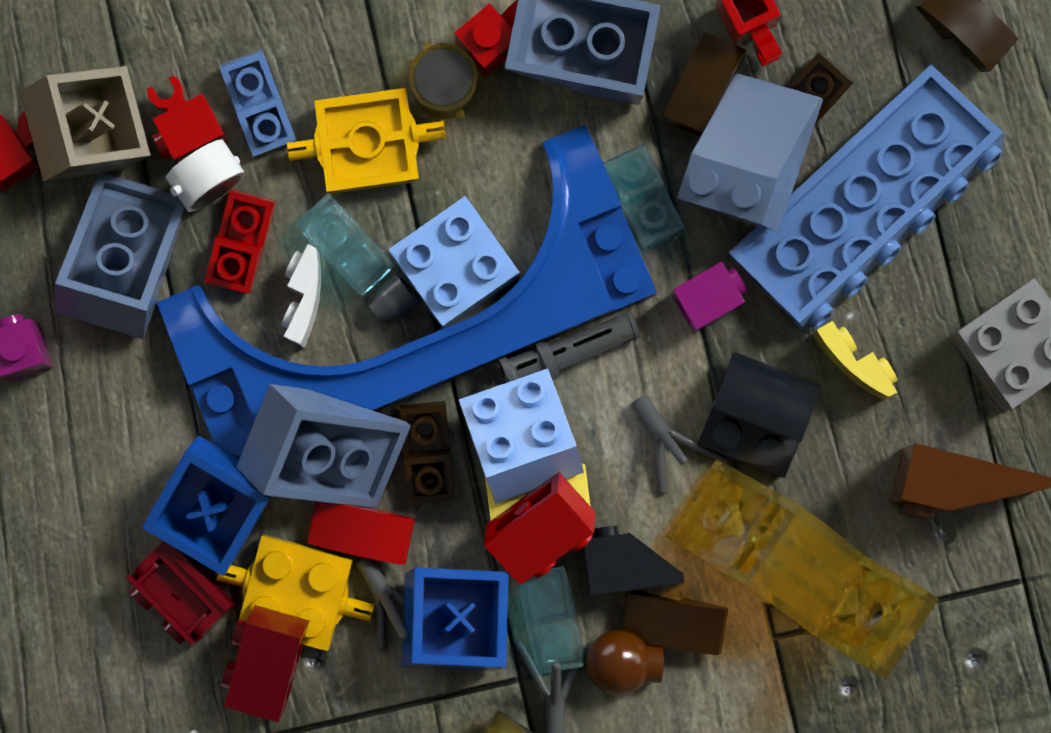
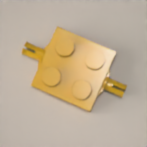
M406 88L315 100L317 126L314 139L287 142V148L289 150L290 162L317 157L324 169L327 194L420 182L416 160L419 143L446 140L444 120L416 125V121L409 110Z
M265 534L261 536L256 558L248 569L231 565L226 572L229 574L222 576L218 573L216 578L218 582L221 581L243 587L244 603L239 619L247 620L254 606L258 605L309 620L303 645L325 651L330 649L335 627L343 615L370 623L373 616L372 612L375 608V603L372 604L349 597L348 579L354 559Z

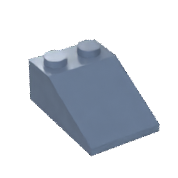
M518 0L505 70L593 97L639 106L644 95L661 5L639 0Z
M736 73L691 154L677 198L695 207L779 233L823 99Z
M98 174L55 282L53 313L143 339L160 294L186 209L178 196H173L172 193L110 174Z
M269 384L236 468L262 495L377 508L411 426L406 421L315 391Z

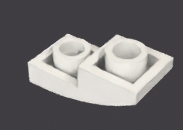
M309 244L303 254L298 251L295 252L287 267L285 276L290 278L287 286L292 292L302 296L300 304L292 301L281 323V326L287 329L284 334L286 340L302 348L305 347L311 334L321 291L320 253L317 248Z

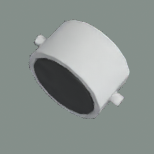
M216 140L184 158L170 170L165 178L172 187V195L178 196L188 212H193L226 194L246 174L239 165L240 159L237 156H233L223 140Z

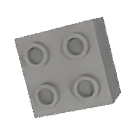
M1035 278L949 336L1003 413L1015 408L1051 382V300Z

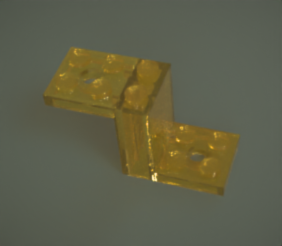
M717 459L665 535L675 545L732 578L800 629L885 680L939 600L928 590L865 556L800 504ZM726 511H729L727 518L718 525L721 516ZM883 610L880 620L875 625L870 626L871 619L875 613Z

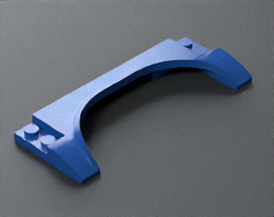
M585 124L542 142L552 174V211L541 248L535 260L518 283L499 301L484 311L382 355L361 362L336 366H314L289 362L253 347L229 329L210 305L200 284L158 301L157 304L188 385L192 388L214 444L240 459L269 384L308 389L377 412L497 362L500 357H509L533 347L534 343L547 341L655 296L657 291L623 214L621 202Z

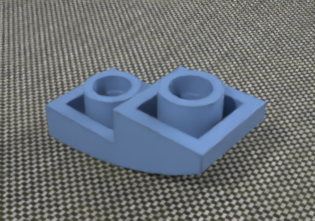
M262 49L219 65L253 157L286 145L287 142L296 141Z

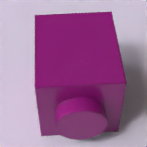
M720 262L674 288L671 296L691 331L695 334L741 308L745 303L742 294L746 293L747 289L734 268L727 271L723 262Z

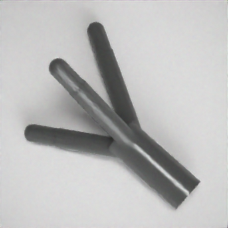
M646 394L631 404L653 436L658 492L661 495H665L668 491L664 445L681 465L687 463V458L676 442L719 464L725 462L726 458L724 455L697 445L698 442L670 428Z
M361 559L356 563V566L375 598L377 648L379 650L386 648L385 611L400 640L407 641L409 635L393 604L394 602L404 608V596L389 587L374 559Z
M521 640L516 641L515 647L546 702V733H564V702L586 662L589 648L583 647L562 686L561 664L559 662L552 664L550 690L524 642Z

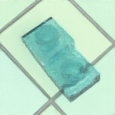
M641 144L603 162L621 202V207L644 253L686 234L685 226L665 189L664 181L645 144Z
M329 193L295 223V226L361 297L396 266Z
M564 566L552 568L540 578L533 576L519 585L526 628L538 674L550 673L554 662L561 664V670L584 666L586 655L574 618L576 605Z

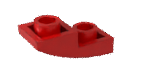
M234 189L229 191L219 235L214 240L204 282L247 294L251 293L277 201Z
M316 501L307 544L364 558L405 565L415 519L377 508H363L354 505Z

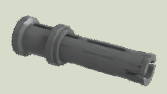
M626 311L620 316L584 329L548 345L546 341L534 343V349L509 359L505 356L498 358V363L506 383L545 369L549 370L553 381L560 375L559 370L597 356L634 339L637 340L640 338V334L630 311Z

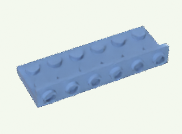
M930 65L791 194L779 233L757 226L729 252V256L794 321L795 328L801 334L805 333L810 327L816 330L830 319L834 313L832 307L844 295L851 298L865 286L868 281L866 275L875 266L880 264L884 267L899 254L902 249L900 243L912 232L915 235H919L934 221L936 215L933 212L946 200L951 204L959 199L970 185L967 181L979 169L986 172L999 161L1003 155L1001 149L1003 147L1004 132L934 66Z

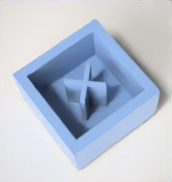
M466 196L388 249L397 266L442 329L454 325L520 279L519 270Z
M548 369L459 399L495 504L533 491L558 472L566 479L584 473L576 442Z

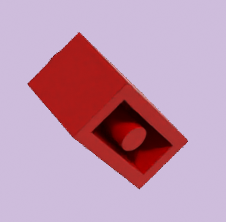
M558 472L487 523L484 546L516 582L521 585L533 576L535 578L544 576L553 568L556 559L569 550L576 552L582 549L593 537L595 511L567 479Z

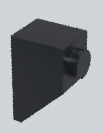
M618 525L594 528L593 537L583 547L590 596L685 583L684 575L681 571L631 533L620 534Z

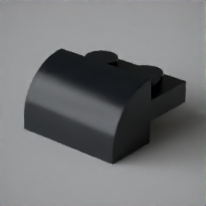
M733 351L697 445L785 478L798 445L802 441L818 398L820 384Z

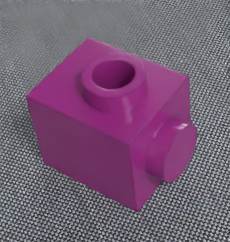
M22 314L0 319L1 379L9 382L53 368L41 326L38 322L31 318L24 320Z

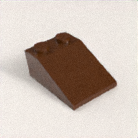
M914 443L902 448L889 503L901 505L899 513L902 515L927 520V518L933 519L936 513L1051 488V477Z

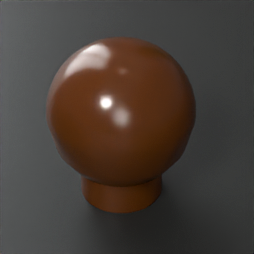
M622 630L608 631L597 637L591 644L586 657L587 673L593 684L607 694L618 696L632 693L639 689L643 683H661L664 669L663 648L645 645L642 639L630 632Z

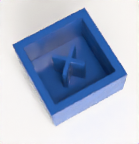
M198 436L185 451L142 529L224 576L235 561L272 496L262 495L236 468L239 462L238 458Z
M417 567L406 572L404 580L403 624L409 638L407 641H402V667L496 671L506 668L508 572Z

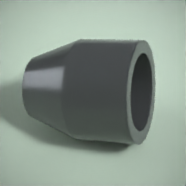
M396 273L378 288L369 303V307L378 319L384 323L402 317L416 306L420 299L408 282L400 274Z

